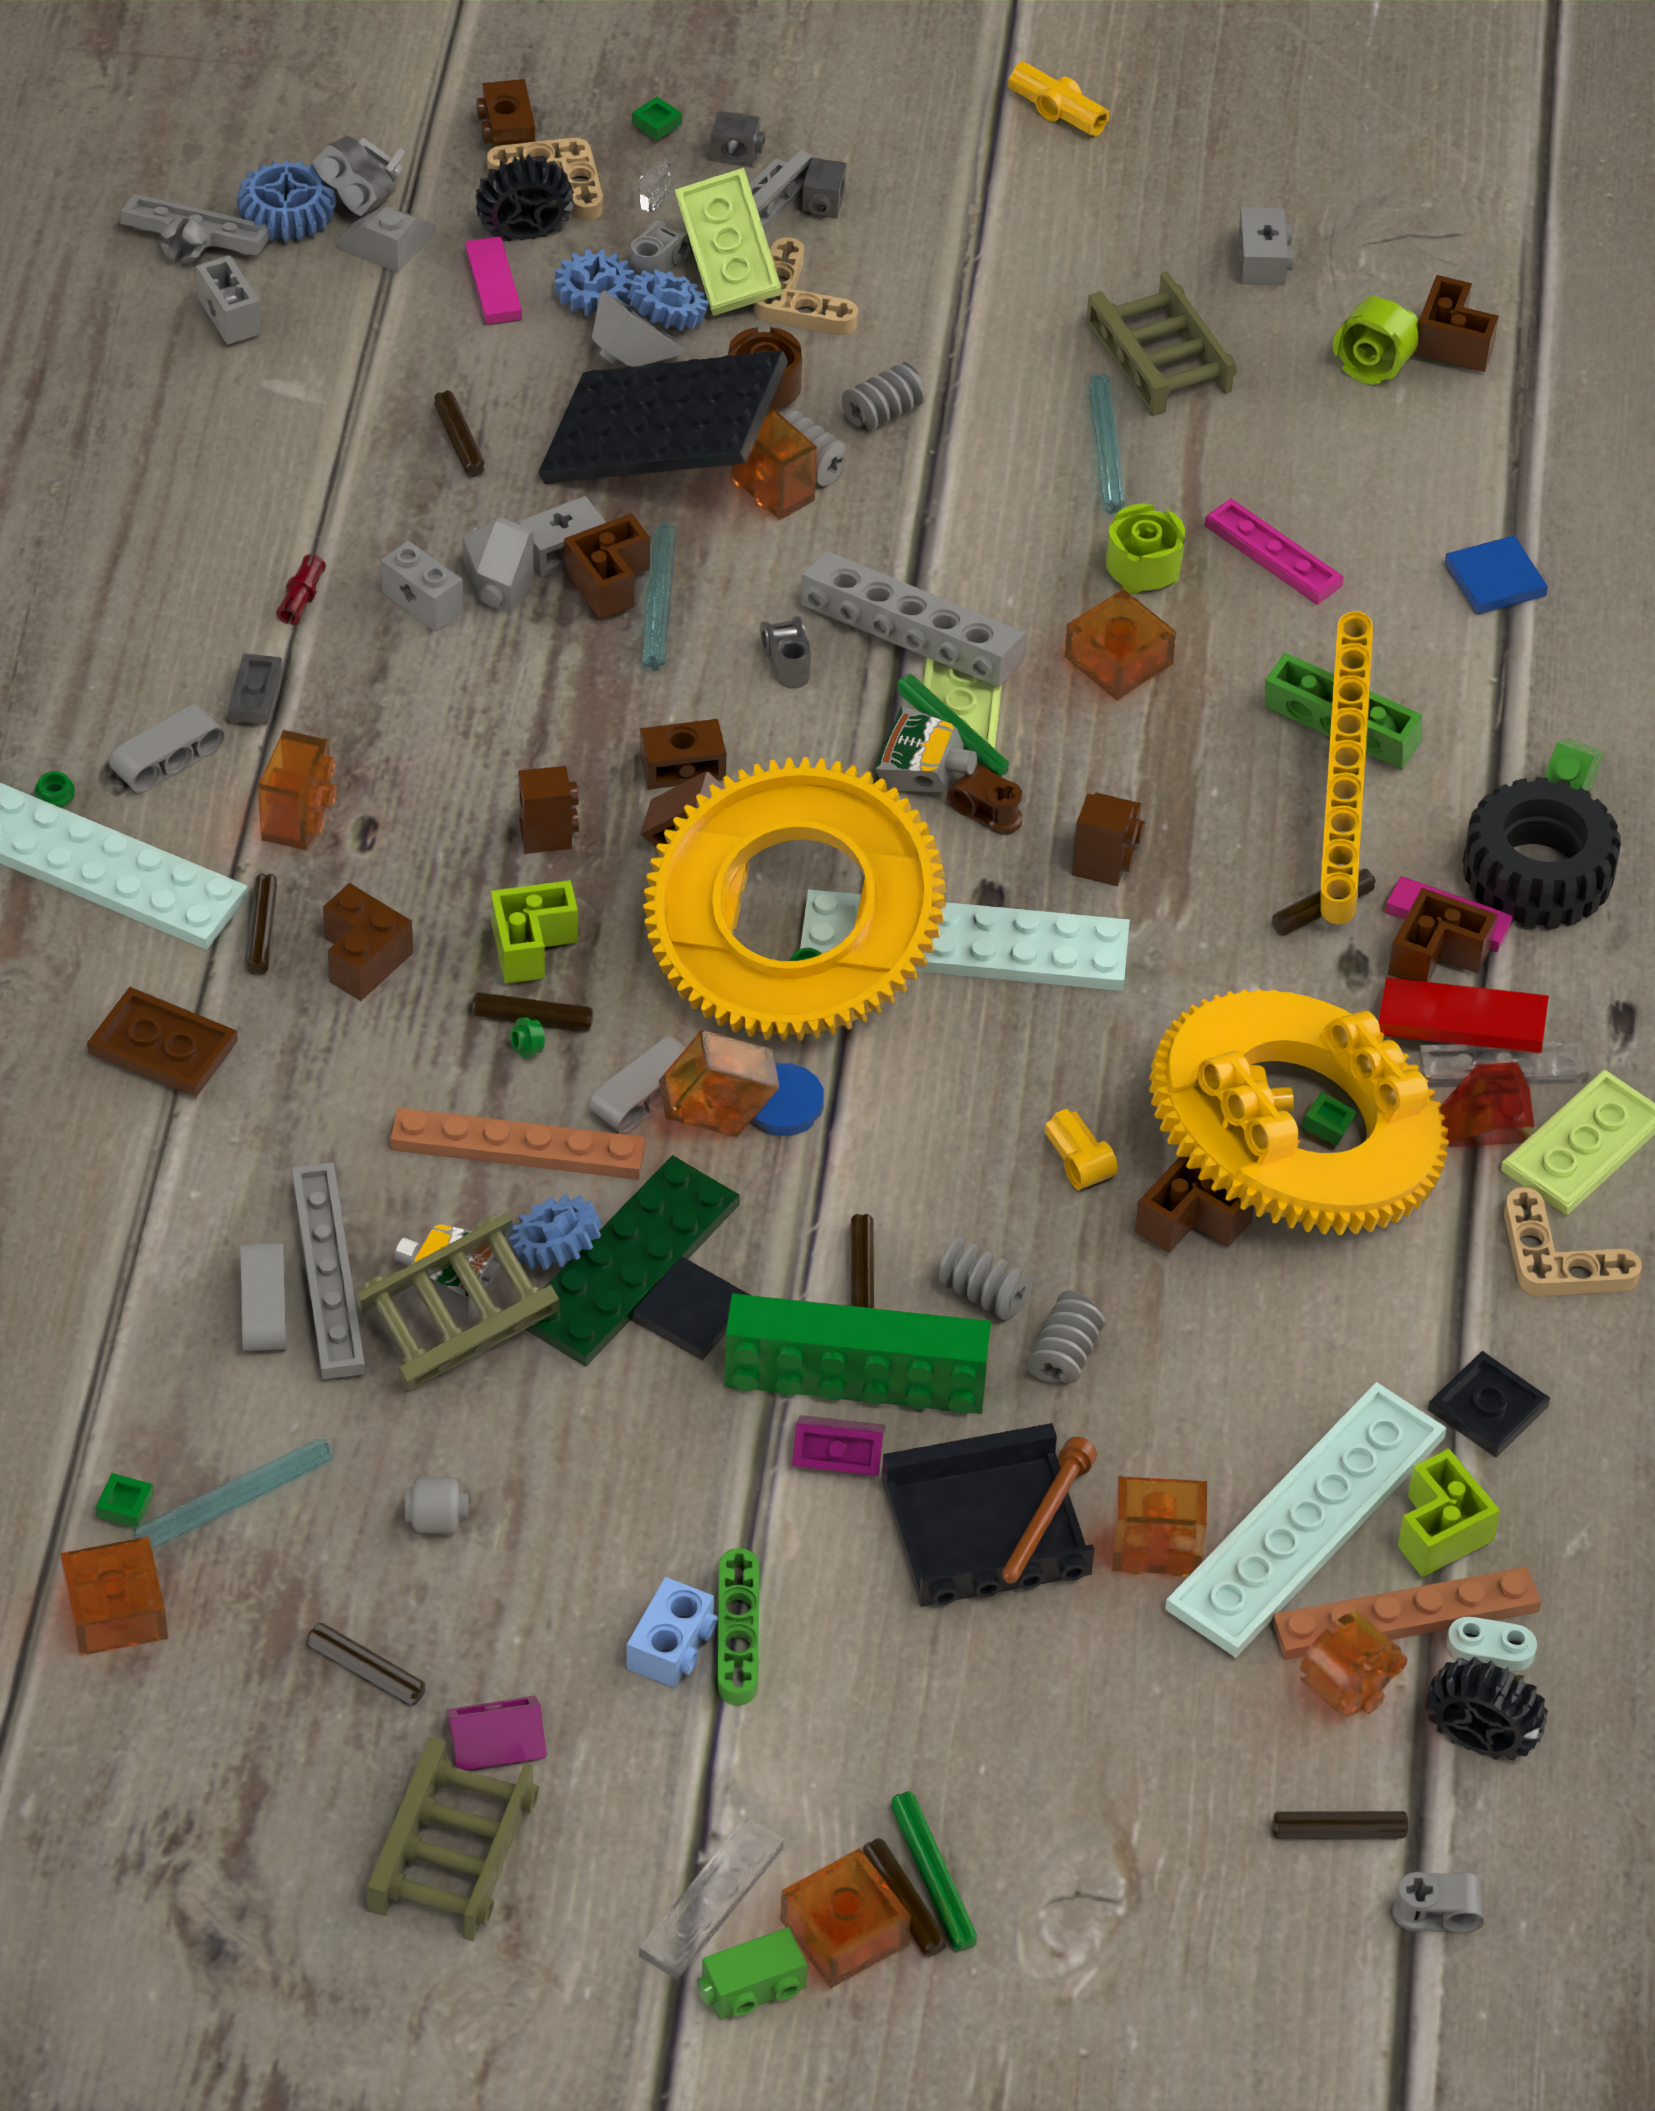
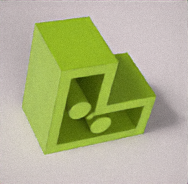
M571 880L490 891L491 924L504 984L544 979L545 947L578 943V908Z
M1449 1448L1413 1466L1408 1498L1417 1509L1403 1515L1397 1547L1423 1578L1493 1542L1501 1510Z

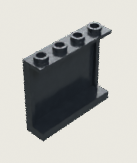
M1053 1423L883 1454L882 1483L920 1607L934 1604L943 1606L956 1600L977 1596L990 1597L998 1592L1019 1588L1033 1589L1041 1584L1062 1580L1075 1581L1083 1576L1092 1575L1095 1549L1093 1544L1086 1545L1069 1492H1067L1019 1579L1014 1583H1007L1002 1578V1571L1061 1469L1055 1453L1057 1435Z

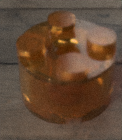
M1351 1612L1338 1619L1343 1626L1333 1634L1326 1629L1319 1635L1306 1653L1300 1668L1306 1674V1677H1300L1301 1682L1343 1717L1354 1715L1361 1710L1366 1714L1375 1711L1384 1700L1385 1694L1382 1691L1392 1678L1402 1672L1408 1661L1407 1657L1401 1653L1399 1646L1360 1613Z

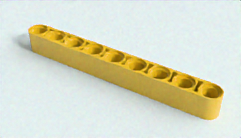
M1359 611L1344 614L1337 624L1320 890L1321 915L1329 923L1337 925L1350 922L1355 917L1358 899L1373 650L1372 620L1368 615Z

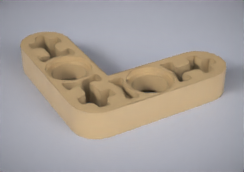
M564 138L500 145L488 152L487 172L488 169L498 170L500 161L506 164L511 163L514 156L518 160H524L528 154L532 158L543 155L547 158V162L555 160L559 168L564 169V172L568 175L569 182L572 184L574 192L572 194L574 201L573 210L570 211L572 215L579 220L590 221L600 217L602 214L603 194L591 147L584 139ZM584 176L589 178V180L577 182L572 180V178ZM588 196V203H584L582 197Z
M792 237L776 240L770 250L777 275L786 277L788 280L780 282L783 294L775 296L776 299L772 304H769L770 298L754 303L755 315L759 319L768 322L837 335H846L855 331L858 324L857 305L843 298L795 290L804 265V245L798 239ZM786 255H789L788 263L783 262V258H785ZM800 307H810L815 311L812 313H801L797 309Z
M1527 1187L1515 1188L1508 1194L1504 1217L1518 1283L1526 1293L1532 1296L1630 1291L1637 1286L1641 1275L1642 1262L1634 1252L1627 1249L1555 1252L1545 1203L1541 1194ZM1518 1205H1525L1526 1210L1530 1211L1529 1220L1523 1221V1208ZM1528 1235L1535 1236L1541 1240L1542 1245L1534 1248L1528 1247L1521 1242L1520 1238ZM1535 1262H1539L1540 1276L1545 1278H1537L1536 1273L1532 1272ZM1577 1266L1583 1267L1591 1273V1276L1585 1279L1576 1278L1569 1272V1269ZM1600 1267H1602V1274H1605L1604 1276L1599 1275ZM1615 1267H1622L1623 1271L1627 1274H1622L1620 1269Z

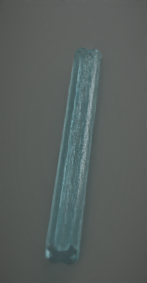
M1094 373L1090 376L1089 390L1104 506L1109 514H1113L1125 508L1126 499L1111 386L1107 374L1102 373L1098 375Z
M661 522L660 526L654 529L643 650V665L651 668L652 671L660 670V666H664L666 663L677 536L676 527L668 525L667 522Z
M319 1437L136 1527L133 1530L136 1544L143 1552H147L331 1461L332 1450L330 1445L323 1437Z

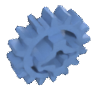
M586 249L585 256L582 257L572 253L571 262L562 260L561 269L555 270V294L560 295V303L562 305L570 303V311L575 312L579 308L584 309L585 316H589L591 311H597L599 296L603 290L628 305L627 295L634 279V271L629 270V262L627 260L618 262L619 255L616 253L610 257L605 256V250L602 249L598 254H592L589 249Z
M654 269L652 274L643 270L640 276L635 275L627 298L631 299L630 306L639 308L638 315L645 316L651 323L662 322L664 328L667 329L671 326L672 328L676 327L678 330H683L684 325L694 329L696 324L701 325L709 301L705 300V292L697 291V284H691L684 276L676 278L670 271L666 274L657 269Z
M566 1194L558 1202H555L550 1197L540 1206L535 1204L531 1206L533 1212L530 1215L521 1214L518 1217L521 1224L513 1225V1235L509 1237V1241L521 1264L526 1262L528 1267L532 1269L540 1263L543 1270H547L554 1262L561 1267L564 1266L565 1262L571 1260V1257L576 1260L579 1259V1251L582 1249L591 1250L593 1245L590 1240L600 1238L601 1234L598 1229L602 1227V1223L591 1200L584 1202L583 1197L579 1195L570 1201L568 1194Z

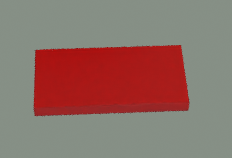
M1386 977L1378 1024L1380 1032L1388 1037L1542 1053L1549 995Z

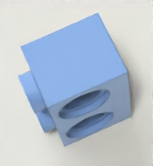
M665 1577L627 1643V1670L676 1688L683 1674L690 1675L699 1656V1650L697 1649L702 1640L709 1641L716 1629L718 1616L713 1614L714 1596ZM660 1650H669L670 1652H660Z

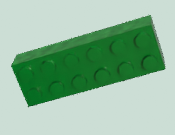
M732 1293L726 1330L724 1387H733L744 1391L780 1392L784 1395L817 1396L829 1400L864 1401L875 1405L892 1404L909 1406L914 1409L948 1410L959 1414H982L991 1321Z

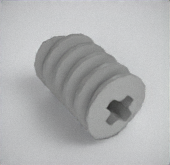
M903 362L891 367L890 370L879 373L878 376L869 378L866 382L856 385L855 388L844 391L842 406L847 419L854 426L861 427L863 424L867 429L873 430L878 427V422L885 424L889 422L890 416L896 418L901 415L902 410L908 412L913 409L914 404L917 406L924 404L926 395L917 370L910 363Z
M797 409L777 419L766 432L764 438L766 446L773 448L777 454L784 456V459L791 464H795V467L805 472L810 478L816 479V482L821 486H828L834 483L840 476L845 463L843 458L846 451L845 444L840 440L835 441V437L832 434L824 433V429L819 425H814L810 418H803V414Z
M961 1235L957 1236L949 1245L941 1260L939 1267L940 1285L947 1289L953 1288L954 1293L962 1297L967 1295L970 1302L974 1304L981 1303L983 1309L989 1312L995 1311L997 1317L1003 1320L1012 1318L1020 1311L1029 1297L1033 1286V1275L1020 1282L1021 1268L1016 1266L1007 1275L1005 1273L1008 1261L1002 1258L993 1267L991 1265L994 1253L986 1251L978 1259L980 1246L973 1243L966 1251H963L966 1238Z
M1067 1290L1057 1297V1302L1051 1310L1050 1317L1046 1320L1044 1329L1039 1334L1038 1342L1034 1345L1032 1354L1027 1359L1029 1373L1037 1379L1046 1383L1061 1382L1069 1384L1075 1383L1080 1378L1081 1369L1085 1367L1087 1357L1093 1351V1344L1099 1338V1331L1105 1325L1103 1314L1087 1296L1080 1292Z

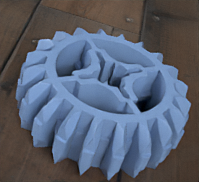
M286 159L285 163L279 164L272 160L271 166L268 167L259 164L258 171H248L247 178L241 180V186L238 190L239 195H237V206L239 207L241 219L254 221L256 226L267 224L268 236L271 242L276 239H283L285 243L289 239H297L301 242L303 236L314 238L316 231H325L326 224L332 222L334 207H336L334 187L327 184L319 176L314 164L304 166L302 160L296 164L290 163L288 159Z

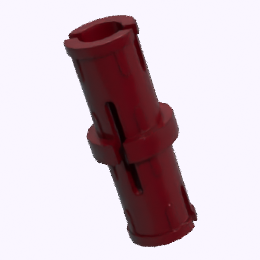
M311 554L305 555L296 575L291 577L286 584L287 593L276 610L277 617L285 624H288L292 614L294 616L291 620V625L298 624L307 603L312 602L317 594L316 585L326 569L325 561L317 555H314L310 566L308 564L312 556Z

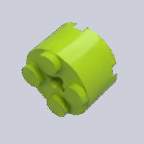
M1374 295L1368 296L1355 307L1336 331L1333 338L1335 357L1339 355L1344 363L1343 370L1359 382L1375 385L1380 384L1384 380H1391L1397 375L1417 348L1419 339L1417 330L1418 319L1412 311L1404 309L1393 301Z
M1147 503L1130 505L1116 513L1114 521L1110 524L1108 530L1105 562L1109 574L1122 584L1124 591L1130 594H1139L1143 590L1160 589L1175 584L1179 580L1185 541V527L1182 520L1168 509H1166V513L1154 510L1153 504Z

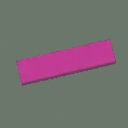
M1232 498L1205 516V527L1318 605L1343 586L1344 576Z

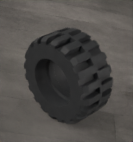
M1537 777L1535 781L1527 782V779L1524 778L1515 780L1512 786L1504 784L1494 789L1492 794L1489 793L1482 798L1470 817L1462 861L1464 864L1463 874L1465 881L1470 885L1469 889L1477 900L1483 899L1482 905L1513 916L1512 923L1514 920L1523 922V927L1535 928L1536 925H1545L1546 929L1558 928L1560 923H1566L1567 926L1581 921L1582 915L1585 918L1591 916L1598 911L1600 905L1606 902L1614 883L1620 854L1621 835L1617 831L1618 825L1611 813L1607 814L1608 809L1599 799H1591L1590 792L1581 787L1578 790L1570 787L1571 784L1562 780L1554 783L1548 782V778ZM1527 844L1545 845L1564 853L1568 859L1556 862L1538 861L1522 855L1514 848Z

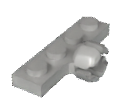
M133 194L120 212V224L132 226L140 231L161 233V236L164 237L161 241V248L165 255L172 261L177 262L183 254L185 255L182 258L183 264L196 261L206 247H222L235 250L243 255L258 256L270 240L267 224L256 226L254 221L138 194Z

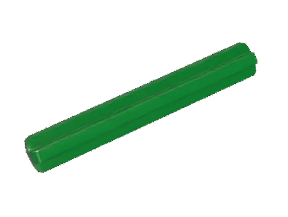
M907 674L898 680L897 692L915 709L926 715L951 723L957 728L964 744L963 749L976 752L978 765L986 767L1000 777L1008 773L1009 761L912 674Z
M910 1791L896 1794L892 1798L891 1808L950 1942L957 1951L972 1948L976 1945L977 1933L916 1796Z

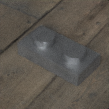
M243 653L228 707L229 721L268 725L282 671L281 657Z

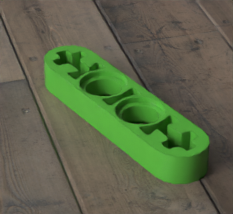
M743 1548L731 1549L720 1558L718 1599V1693L723 1701L739 1706L746 1705L756 1697L759 1670V1562L753 1552ZM735 1566L743 1567V1585H734ZM740 1600L748 1603L751 1609L745 1614L736 1615L729 1612L726 1606L732 1601ZM739 1637L747 1640L751 1646L744 1652H734L728 1649L726 1643L732 1638ZM734 1667H743V1687H734Z

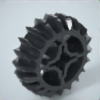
M530 154L524 160H518L514 156L513 161L508 164L500 161L498 170L488 169V177L480 179V188L476 190L475 196L476 210L485 230L490 231L494 237L504 236L509 242L513 239H520L521 241L536 239V237L541 235L547 237L551 229L561 230V222L568 221L569 211L573 210L574 201L572 194L574 192L568 175L564 172V169L559 168L555 160L547 162L543 155L536 160Z
M1458 1657L1455 1662H1446L1437 1675L1433 1676L1428 1687L1429 1692L1426 1696L1427 1702L1425 1704V1708L1429 1712L1428 1719L1432 1723L1437 1724V1732L1447 1734L1451 1739V1743H1458L1467 1750L1475 1751L1480 1755H1490L1495 1760L1504 1756L1509 1760L1515 1761L1518 1756H1527L1529 1751L1535 1748L1537 1742H1540L1543 1736L1548 1710L1544 1707L1545 1699L1541 1695L1536 1694L1537 1687L1535 1685L1524 1682V1675L1511 1673L1508 1666L1505 1668L1498 1667L1494 1664L1493 1660H1490L1488 1663H1482L1476 1657H1473L1470 1661Z

